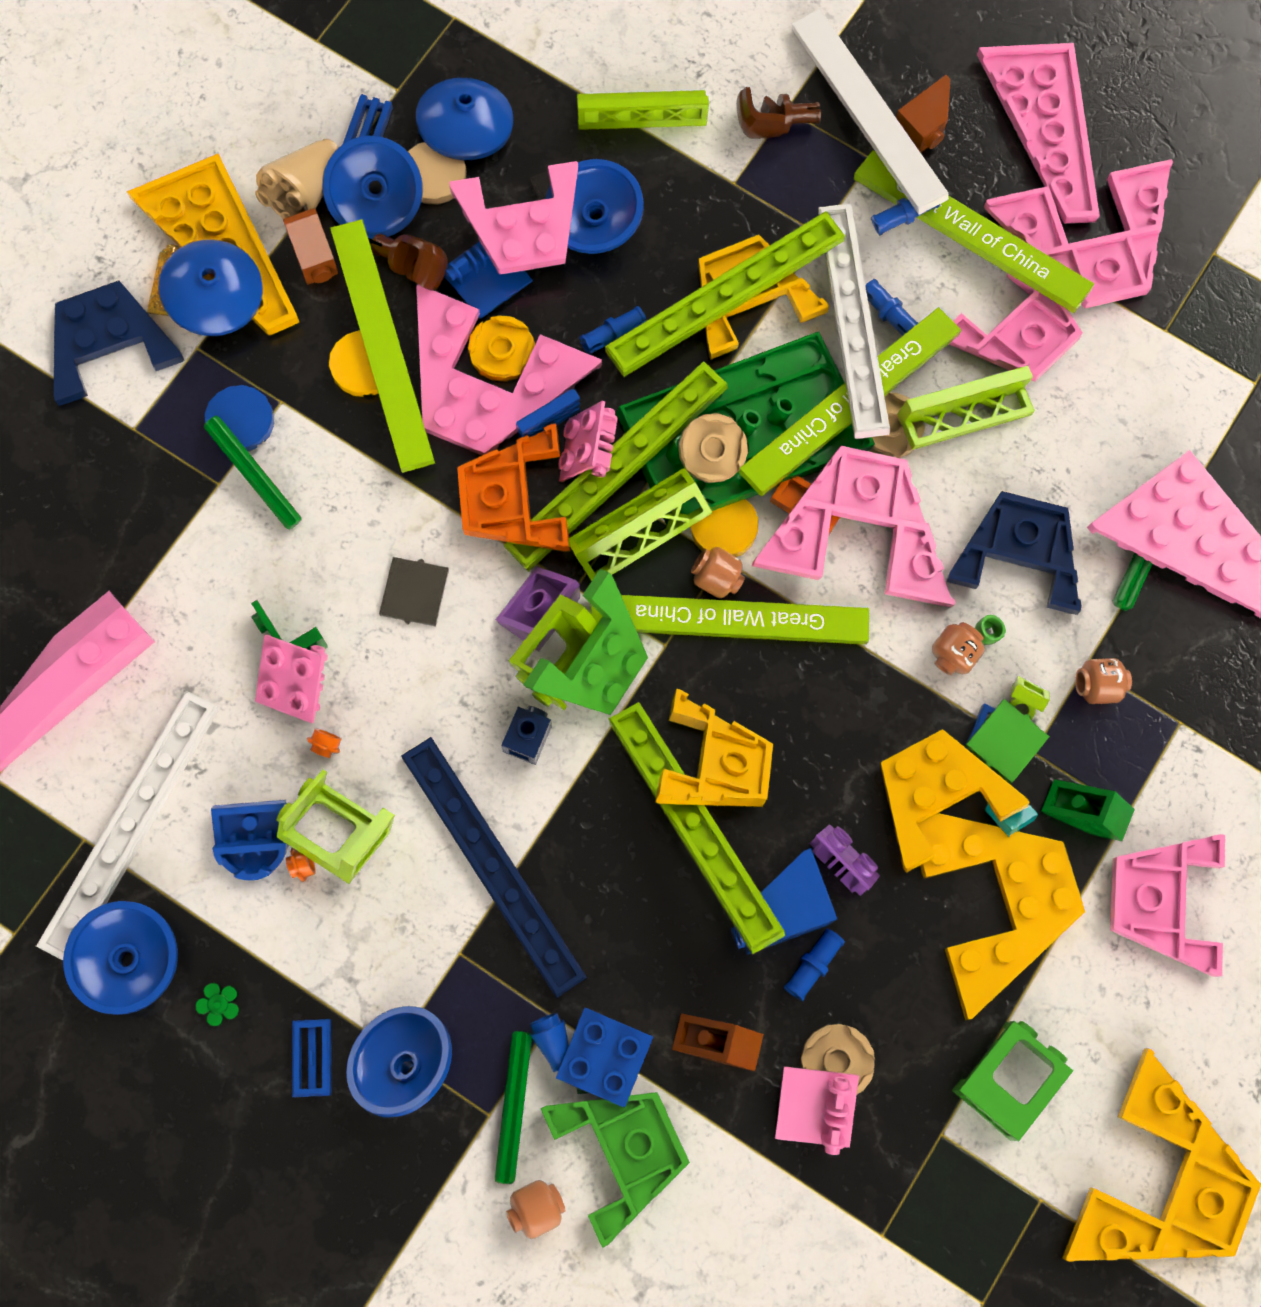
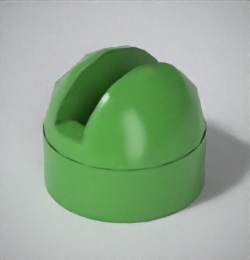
M995 615L983 617L975 626V629L984 637L982 641L984 645L995 644L1006 633L1003 621ZM992 628L994 633L988 635L986 630Z

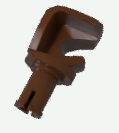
M745 87L737 96L738 121L743 133L751 139L780 137L782 134H788L792 124H819L821 119V109H817L820 108L819 102L792 103L788 94H780L776 104L771 98L765 96L760 113L753 105L750 87Z
M377 234L372 239L382 244L380 247L371 243L372 253L387 258L390 269L393 272L406 275L409 280L416 282L425 289L436 291L441 284L448 264L447 255L441 247L424 239L405 234L395 240L383 234Z

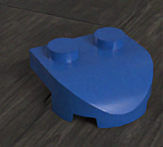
M286 800L213 805L211 815L215 845L212 850L216 862L233 873L237 879L250 881L269 876L281 864L289 847L288 844L277 838L279 822L276 819L281 809L287 804Z

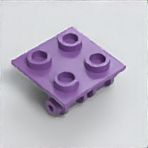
M829 824L809 843L814 848L812 852L824 864L834 855L836 859L827 868L831 869L840 861L844 866L835 876L838 877L847 868L849 871L840 881L852 893L856 891L861 896L880 877L876 872L878 866L867 854L862 853L860 855L850 845L852 839L843 829L838 826L834 829Z

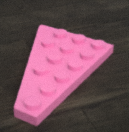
M1190 450L1087 526L1091 533L1097 532L1117 542V546L1125 550L1134 551L1138 556L1143 557L1144 560L1151 561L1152 564L1162 569L1167 567L1185 576L1186 581L1194 585H1201L1208 592L1232 604L1236 602L1254 611V615L1261 618V536Z

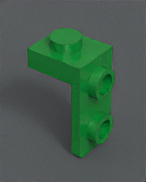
M258 600L252 602L251 604L257 613L253 614L251 618L261 634L268 631L272 637L282 640ZM317 627L289 642L307 650H310L313 645L322 646L325 649L328 648Z

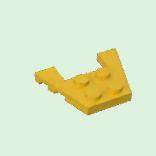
M756 235L699 258L700 286L703 287L765 249L769 244L760 235ZM792 273L706 326L708 356L711 360L738 349L739 342L727 320L730 316L783 295H787L800 323L828 313L829 305L823 298L819 299L810 290V285L803 278H798Z
M676 689L672 697L669 721L704 732L697 778L663 769L659 777L655 803L763 807L768 798L773 743L735 721L732 725L715 716V709L705 703L702 707L687 699L688 693Z
M943 729L881 762V772L893 817L897 843L900 848L901 861L906 873L935 857V852L917 825L918 823L978 791H981L1000 822L1027 808L1030 803L1023 794Z

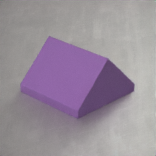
M537 566L495 620L524 641L560 594L578 602L580 599V584L575 579ZM551 629L535 650L539 652L555 632L554 629Z

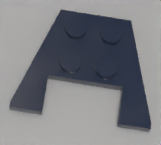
M119 280L55 303L53 397L58 406L88 396L78 365L144 342L155 371L185 361L179 349Z
M1001 491L948 574L946 582L977 589L985 557L1053 574L1047 608L1078 615L1081 612L1082 605L1081 599H1078L1077 592L1078 576L1077 570L1074 569L1072 555L1074 546L1069 509Z

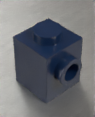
M518 706L501 745L503 753L536 765L552 728L551 719L547 718L548 714L534 706H528L527 710Z

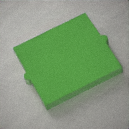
M1003 699L965 746L983 760L988 767H991L1011 784L1050 736L1030 720L1029 714L1023 715L1007 700Z

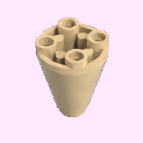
M323 139L264 165L256 174L258 189L255 191L256 198L262 205L271 207L281 216L282 220L313 208L316 209L323 196L322 184L326 165L339 147L332 140Z

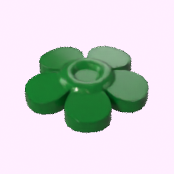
M210 983L204 988V994L207 998L198 999L195 1005L196 1011L199 1014H206L211 1011L207 1016V1023L211 1026H219L223 1021V1015L227 1019H233L239 1012V1007L235 1003H228L237 997L236 989L232 986H226L220 994V987L216 983Z

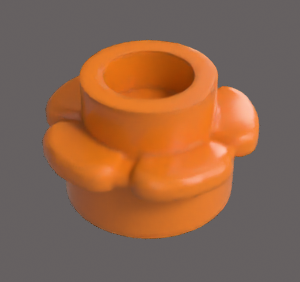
M315 728L312 737H307V741L312 744L310 750L318 755L330 758L332 753L340 752L338 747L342 739L330 732Z
M291 848L290 853L292 856L286 857L287 869L292 878L298 877L300 881L304 882L307 877L316 874L315 863L294 848Z

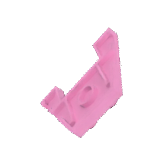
M577 161L548 166V176L553 198L486 209L479 177L449 182L452 196L458 201L462 208V213L477 233L480 243L499 275L566 263L578 174Z
M1007 273V277L1030 296L988 335L961 313L953 320L961 329V333L949 345L1009 371L1028 365L1033 376L1031 380L1035 382L1080 339L1082 331L1066 308Z
M1214 835L1113 858L1110 931L1212 977L1222 976L1223 943L1186 939L1185 915L1187 865L1217 869L1225 867V835Z

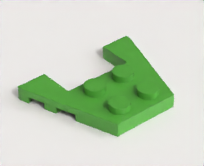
M600 569L582 596L602 615V618L565 675L550 661L540 658L523 685L533 691L611 715L648 659V656L613 576L609 572Z
M658 1092L630 1095L625 1108L605 1099L548 1105L540 1108L554 1140L590 1123L623 1194L622 1198L588 1214L602 1248L608 1246L690 1163Z

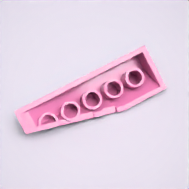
M110 591L105 593L51 639L0 706V772L155 642Z

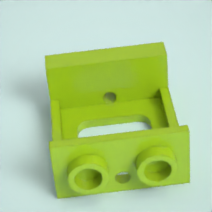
M561 594L508 660L518 671L515 677L522 684L525 683L533 668L525 664L526 660L551 629H554L566 643L564 653L554 664L565 675L598 624L585 606ZM536 691L532 693V696L546 707H549L551 703L563 710L567 707L561 699Z
M322 769L314 780L308 778L298 792L299 797L293 804L288 802L279 812L276 819L279 822L277 838L350 884L390 834L395 815L382 808L374 816L325 784L327 771ZM314 804L324 805L355 826L353 833L335 853L326 851L295 830V826Z

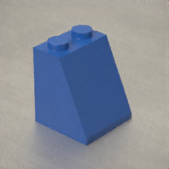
M811 848L804 850L761 892L764 900L785 931L783 938L765 948L827 927L837 920ZM736 927L731 928L737 948L744 947L746 955L751 954Z

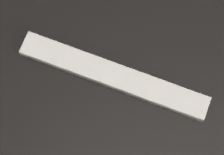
M819 9L792 23V31L916 212L920 215L947 201V190L822 11Z
M850 203L819 207L818 215L827 211L845 235L844 242L825 253L854 437L858 439L889 435L890 426L852 206Z
M185 691L36 947L63 960L68 937L76 924L90 911L107 904L219 710L216 705Z

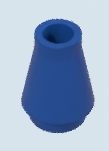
M552 1013L530 1024L533 1031L530 1036L550 1064L552 1071L557 1072L569 1044L565 1021L560 1020L558 1013Z

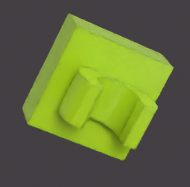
M1017 676L1011 687L1012 698L1009 703L1014 707L1018 704H1025L1029 708L1026 714L1030 715V720L1035 716V709L1043 712L1050 701L1049 691L1020 676Z

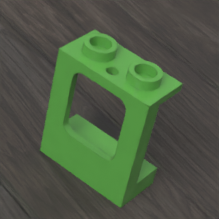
M1010 1021L1003 1025L1005 1030L966 1079H961L952 1091L1010 1141L1019 1142L1072 1074L1073 1070L1065 1064L1068 1059L1064 1054L1053 1046L1049 1045L1046 1048L1036 1039L1038 1033L1023 1021L1019 1023ZM1018 1041L1023 1043L1053 1069L1026 1104L1019 1103L993 1079L994 1071Z

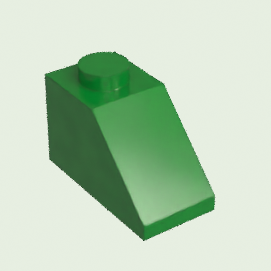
M1056 779L1052 783L1042 808L1043 813L1086 833L1121 842L1124 839L1135 810L1116 791Z

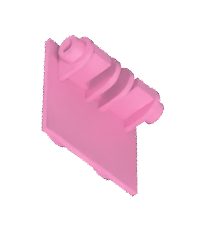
M605 401L598 402L569 418L564 428L565 447L559 459V469H561L559 482H564L589 469L592 470V475L596 477H605L606 472L610 470L612 454L609 452L613 451V445L610 443L614 442L615 439L614 435L618 417L615 415L614 409L604 408Z
M267 634L264 635L255 702L306 722L314 723L315 713L320 710V704L318 703L320 691L323 690V684L320 682L325 678L321 671H323L324 663L328 658L325 648L313 645L310 650Z
M784 1067L775 1139L823 1144L825 1152L831 1155L840 1154V1149L844 1147L850 1148L859 1075Z

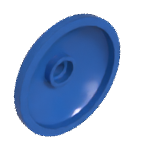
M452 78L433 85L422 95L416 108V125L424 142L439 154L457 160H476L494 154L507 143L513 129V111L507 98L494 86L473 78Z
M361 136L347 141L330 157L323 175V195L327 208L333 218L340 225L363 219L367 236L370 239H373L377 234L389 237L400 232L412 222L421 205L423 182L418 165L405 148L388 138ZM373 181L380 182L382 186L378 194L373 193L370 189Z
M602 159L578 162L568 248L581 253H603L621 246L636 232L644 211L643 194L638 181L626 168L615 162ZM551 186L547 191L545 199L553 198ZM595 214L602 215L598 220L591 219Z
M199 240L179 248L167 259L159 277V295L165 311L176 324L195 334L220 336L242 328L255 316L262 301L263 284L257 265L245 251L233 244L220 240ZM207 274H213L215 276L213 280L209 281L205 280L203 277Z
M130 901L104 904L86 914L76 924L68 937L63 956L66 981L73 994L84 1005L95 1011L112 1015L137 1012L155 1002L171 983L178 961L177 942L167 921L150 907ZM131 953L133 956L132 963L129 966H124L122 963L123 956Z
M416 1006L397 1007L382 1013L372 1020L355 1040L347 1062V1083L356 1102L368 1112L381 1117L403 1116L426 1104L440 1089L450 1068L452 1044L447 1028L433 1013Z

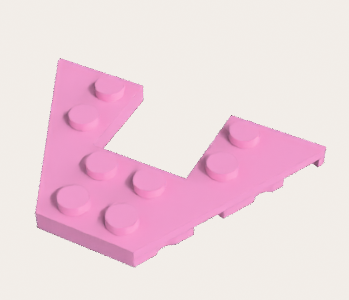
M1172 159L1109 174L1107 182L1123 224L1124 232L1068 244L1049 186L987 199L984 209L1005 230L1093 282L1094 287L1081 304L1084 308L1147 295L1152 287V272L1158 251H1156L1162 228L1165 211L1163 207L1167 198V184L1173 161Z
M420 285L416 287L422 421L425 431L479 455H485L496 450L500 443L505 439H510L517 433V421L567 391L574 389L578 382L596 368L599 369L602 366L601 359L540 334L513 393L457 371L454 368L480 315L479 309L436 291L425 289Z
M840 446L752 562L753 567L815 580L821 579L823 576L831 515L894 528L885 594L949 608L955 605V599L951 598L942 570H944L942 561L937 558L935 552L936 544L929 523H925L919 506L921 500L917 488L911 482L912 474L907 460L846 446Z

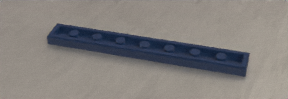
M432 737L401 755L403 761L556 999L587 979V976Z

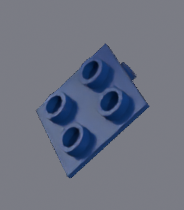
M480 241L448 263L444 275L445 279L468 305L479 309L480 319L533 281L525 271L499 275Z
M584 1008L556 1079L625 1108L653 1036Z

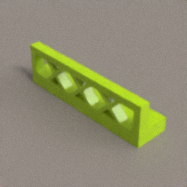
M705 90L577 94L578 130L707 126L709 96H706Z
M1029 366L906 400L897 415L911 449H918L1031 416L1035 409L1025 389L1026 385L1033 378ZM1016 394L1022 408L1012 410L1002 405L1004 397ZM981 403L993 409L990 418L983 419L973 414L974 406ZM952 412L964 419L959 427L954 428L941 422L944 415ZM923 421L933 426V430L930 435L918 438L912 423Z
M684 467L570 537V547L592 581L599 570L594 572L588 562L598 555L610 556L607 565L600 569L613 575L712 514V511L696 482ZM695 496L700 508L688 515L681 514L682 504ZM659 518L669 519L666 529L659 533L650 531L652 522ZM629 536L639 537L635 548L630 551L620 550L624 539Z

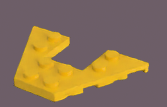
M937 813L917 824L935 852L933 859L920 865L923 878L992 861L1013 931L945 948L965 1020H970L1085 913V909L1064 842L1018 831L1008 837L1000 827Z
M1145 1048L1143 1050L1118 1118L1186 1150L1162 1216L1159 1220L1104 1192L1090 1187L1062 1257L1066 1261L1139 1260L1177 1257L1201 1258L1208 1256L1232 1257L1236 1255L1261 1183L1250 1170L1243 1166L1239 1156L1213 1129L1209 1119L1197 1104L1191 1101L1183 1092V1087L1166 1071L1154 1056L1155 1053L1152 1049Z

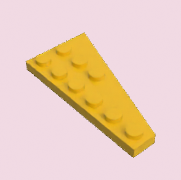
M219 153L127 191L129 198L180 248L199 240H220L239 247L253 259L261 274L263 295L260 307L252 320L266 334L270 336L300 323ZM207 274L212 280L215 278L213 274Z

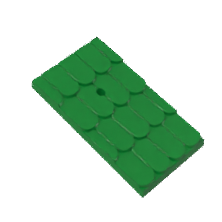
M818 331L714 370L727 383L728 389L695 419L705 414L716 413L732 418L747 438L748 454L745 463H747L845 382ZM677 385L619 406L616 415L623 426L624 432L626 433ZM850 424L781 482L797 476L802 478L817 473L825 467L840 446L869 451L875 443L872 437L855 439L853 425ZM683 430L641 468L647 483H649V488L684 468L679 458L678 447ZM739 471L733 477L716 483L700 481L690 474L711 511L759 495L739 474ZM695 496L682 504L681 514L688 515L700 508ZM663 518L664 521H665V523H666V525H667L669 519Z

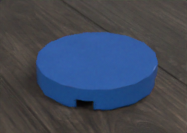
M244 385L230 386L218 392L209 401L204 414L205 423L213 416H219L248 452L256 449L257 445L261 444L263 440L265 442L270 437L275 424L274 411L266 396L257 389Z

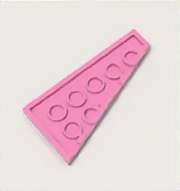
M1074 43L979 47L977 57L1045 187L1049 186L1057 212L1063 223L1096 222L1100 215Z

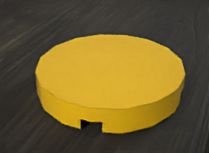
M498 315L491 317V320L484 323L482 321L475 327L469 338L468 352L473 367L480 375L492 381L506 382L521 376L534 349L535 342L532 334L529 332V328L522 321L511 316Z
M360 330L346 334L336 342L330 353L329 367L335 383L344 392L353 396L364 397L363 395L378 394Z
M746 499L712 511V514L690 527L695 545L701 551L704 549L709 551L714 547H720L733 556L738 557L750 549L758 534V516L753 505Z

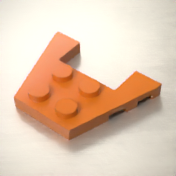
M556 423L543 427L544 431L529 437L526 435L517 439V443L501 451H498V449L493 450L457 467L462 530L465 535L565 552L570 551L566 517L531 522L525 463L560 457Z

